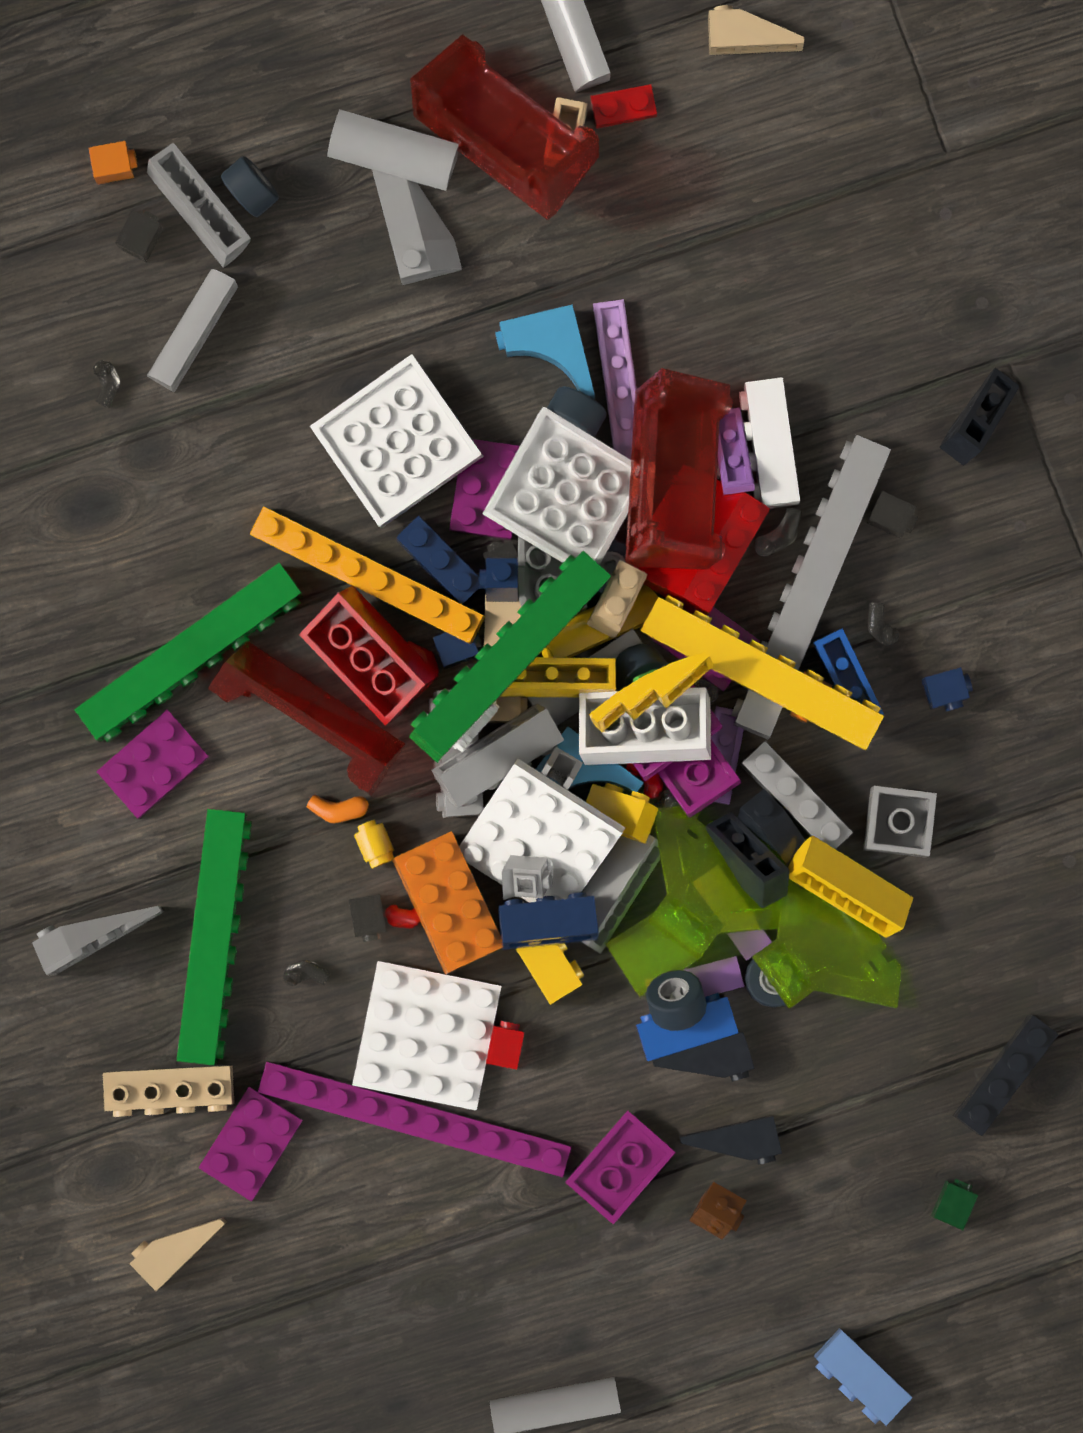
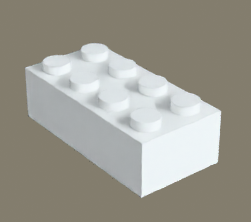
M706 687L688 688L667 708L657 700L635 720L625 712L602 733L593 724L589 714L618 691L579 693V755L585 765L711 760L710 697Z

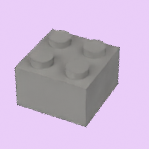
M881 786L871 787L863 850L924 858L929 857L937 793Z

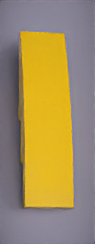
M705 651L672 662L641 677L615 693L592 711L589 716L593 724L602 733L625 712L635 720L657 700L667 708L713 667L711 657Z

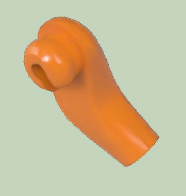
M314 794L306 807L329 823H340L364 816L369 804L366 798L362 796H356L342 802H332Z

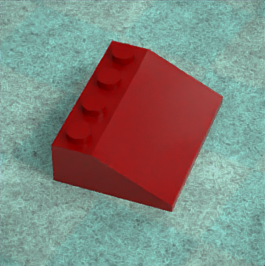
M683 465L625 563L647 574L643 583L665 598L669 595L684 603L682 608L692 615L695 610L708 615L770 508L745 492L723 495L721 481Z

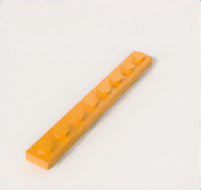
M264 506L250 532V535L469 644H472L485 618L484 615Z

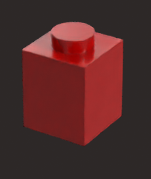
M501 1021L500 1027L493 1026L486 1064L517 1070L525 1033L518 1031L520 1024Z

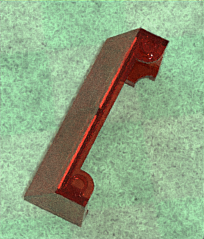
M462 34L410 78L413 116L443 140L459 144L458 151L542 217L549 220L558 212L599 158V137L589 127L577 126L573 131L486 64L484 48L478 42L471 41Z
M661 368L635 391L625 563L635 567L708 570L722 559L725 552V543L722 542L720 534H714L719 423L725 415L729 414L732 407V398L729 397V384Z
M250 642L244 644L224 663L208 687L214 695L226 703L240 696L250 698L252 694H255L352 757L347 768L348 777L352 783L358 786V789L371 797L406 745Z

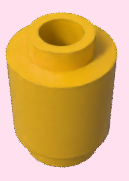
M374 819L357 827L359 833L355 834L354 837L365 862H369L372 869L394 859L392 853L394 848L383 823L376 824Z

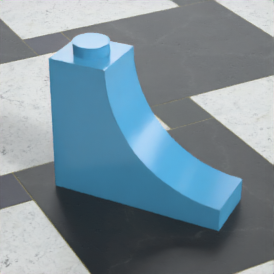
M573 305L499 322L501 331L495 332L499 350L505 349L507 357L531 356L548 361L560 368L572 380L578 391L594 399L595 394Z
M567 727L562 733L564 741L557 744L559 749L583 762L579 755V734ZM551 754L545 756L535 770L541 772ZM583 762L569 789L581 784L601 782L623 787L630 792H638L643 782L619 764L585 765Z

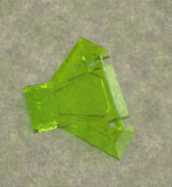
M681 806L658 808L654 824L667 895L648 919L651 923L697 959L704 954L717 934L801 926L792 883L788 881L787 896L762 909L743 890L707 832L706 826L696 819L701 811L688 818ZM690 829L698 836L697 839L689 835L687 830Z
M789 879L787 896L781 898L777 939L752 956L787 1007H793L814 990L883 1006L898 1007L901 965L896 958L889 963L884 958L881 952L887 946L878 933L804 887L800 889ZM870 960L878 971L875 972L868 963Z

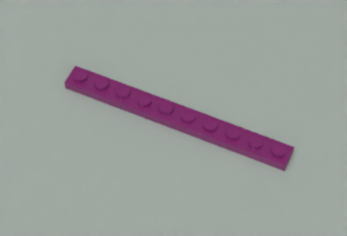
M266 1062L258 1093L559 1177L564 1175L571 1146L271 1062Z

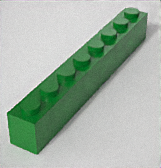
M584 550L577 557L571 554L559 567L563 572L555 580L550 576L538 589L542 593L535 602L529 598L517 611L521 617L514 624L508 621L496 634L500 639L493 646L487 643L476 654L475 658L479 661L471 669L466 665L453 679L457 682L450 692L444 688L432 701L436 707L429 714L422 711L411 723V726L415 729L409 737L435 762L438 763L610 579L611 575Z
M280 563L276 564L74 709L95 740L98 742L105 740L107 743L122 733L120 727L130 721L132 724H135L148 714L146 709L152 704L156 703L159 706L173 696L171 692L180 684L184 688L194 682L199 677L197 675L198 671L205 666L209 669L215 667L224 660L222 654L231 648L236 651L250 641L247 636L257 629L260 633L265 631L275 623L273 618L284 611L285 614H288L301 604L299 599L303 597L302 593Z
M207 809L176 1061L217 1065L218 1059L223 1060L225 1041L220 1040L221 1029L227 1028L229 1009H224L225 996L231 997L233 978L228 977L229 965H235L237 946H232L233 933H239L241 915L236 914L237 902L243 901L244 883H239L241 870L246 871L248 863V852H243L244 840H250L252 821L247 820L248 815L246 813Z

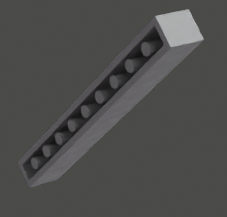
M858 435L855 436L853 442L846 441L840 455V458L845 460L841 471L835 469L828 484V487L833 488L829 499L822 498L816 512V515L821 517L817 528L810 527L804 544L809 545L805 556L798 555L791 571L797 574L793 585L786 583L779 600L785 604L780 614L774 612L767 628L773 631L769 642L767 643L762 640L761 643L768 648L766 654L777 659L779 655H782L796 663L794 669L799 670L891 449ZM748 689L744 700L737 699L731 716L736 717L734 726L768 740L783 707Z

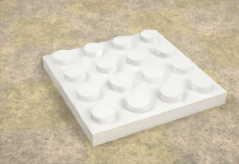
M412 354L310 426L380 528L389 524L484 457Z
M543 407L482 514L562 563L571 554L577 557L584 550L600 565L650 472Z
M517 759L459 845V848L467 863L501 885V871L510 855L545 857L548 859V870L553 872V883L551 889H547L544 896H554L555 900L568 899L569 894L582 892L623 833L625 827L520 759ZM521 897V898L525 899L526 901H528L529 903H530V902H536V899H537V898Z
M378 961L352 1085L477 1110L501 986Z

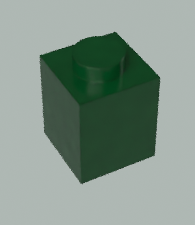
M955 1179L953 1184L945 1181L931 1216L960 1230H964L978 1195L971 1192L973 1186L958 1179Z

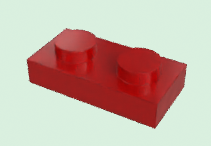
M651 84L590 96L596 129L657 117Z

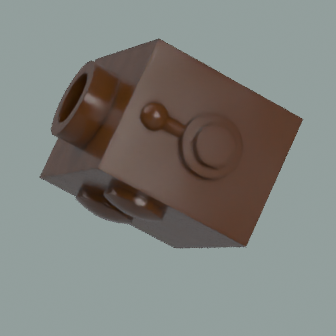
M713 1182L701 1197L689 1221L723 1240L730 1230L737 1231L745 1216L741 1211L747 1200Z

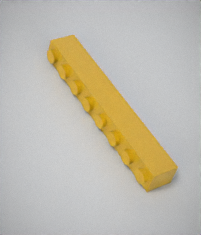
M667 595L665 600L658 597L641 629L642 633L687 657L706 651L713 663L712 670L863 750L868 748L884 717L879 714L881 709L879 706L865 699L860 704L850 698L853 694L852 692L837 684L834 689L822 683L824 677L809 669L806 674L794 669L796 663L782 655H779L777 659L766 654L768 648L754 640H751L749 644L739 640V632L726 625H723L720 630L710 624L712 618L695 610L693 615L682 609L684 603Z

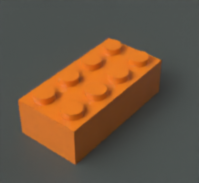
M452 831L394 857L392 861L445 975L502 949L500 933Z

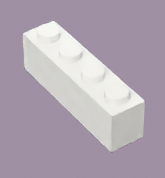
M783 377L745 382L744 391L739 392L741 410H747L749 422L743 423L746 441L752 442L753 453H749L752 472L756 471L757 478L753 497L770 509L798 505L800 495Z

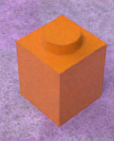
M126 141L89 147L93 176L97 184L134 178L133 168L138 167L135 150H129Z

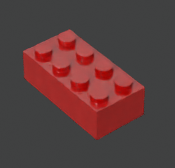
M353 585L339 592L299 634L385 726L400 717L439 676Z

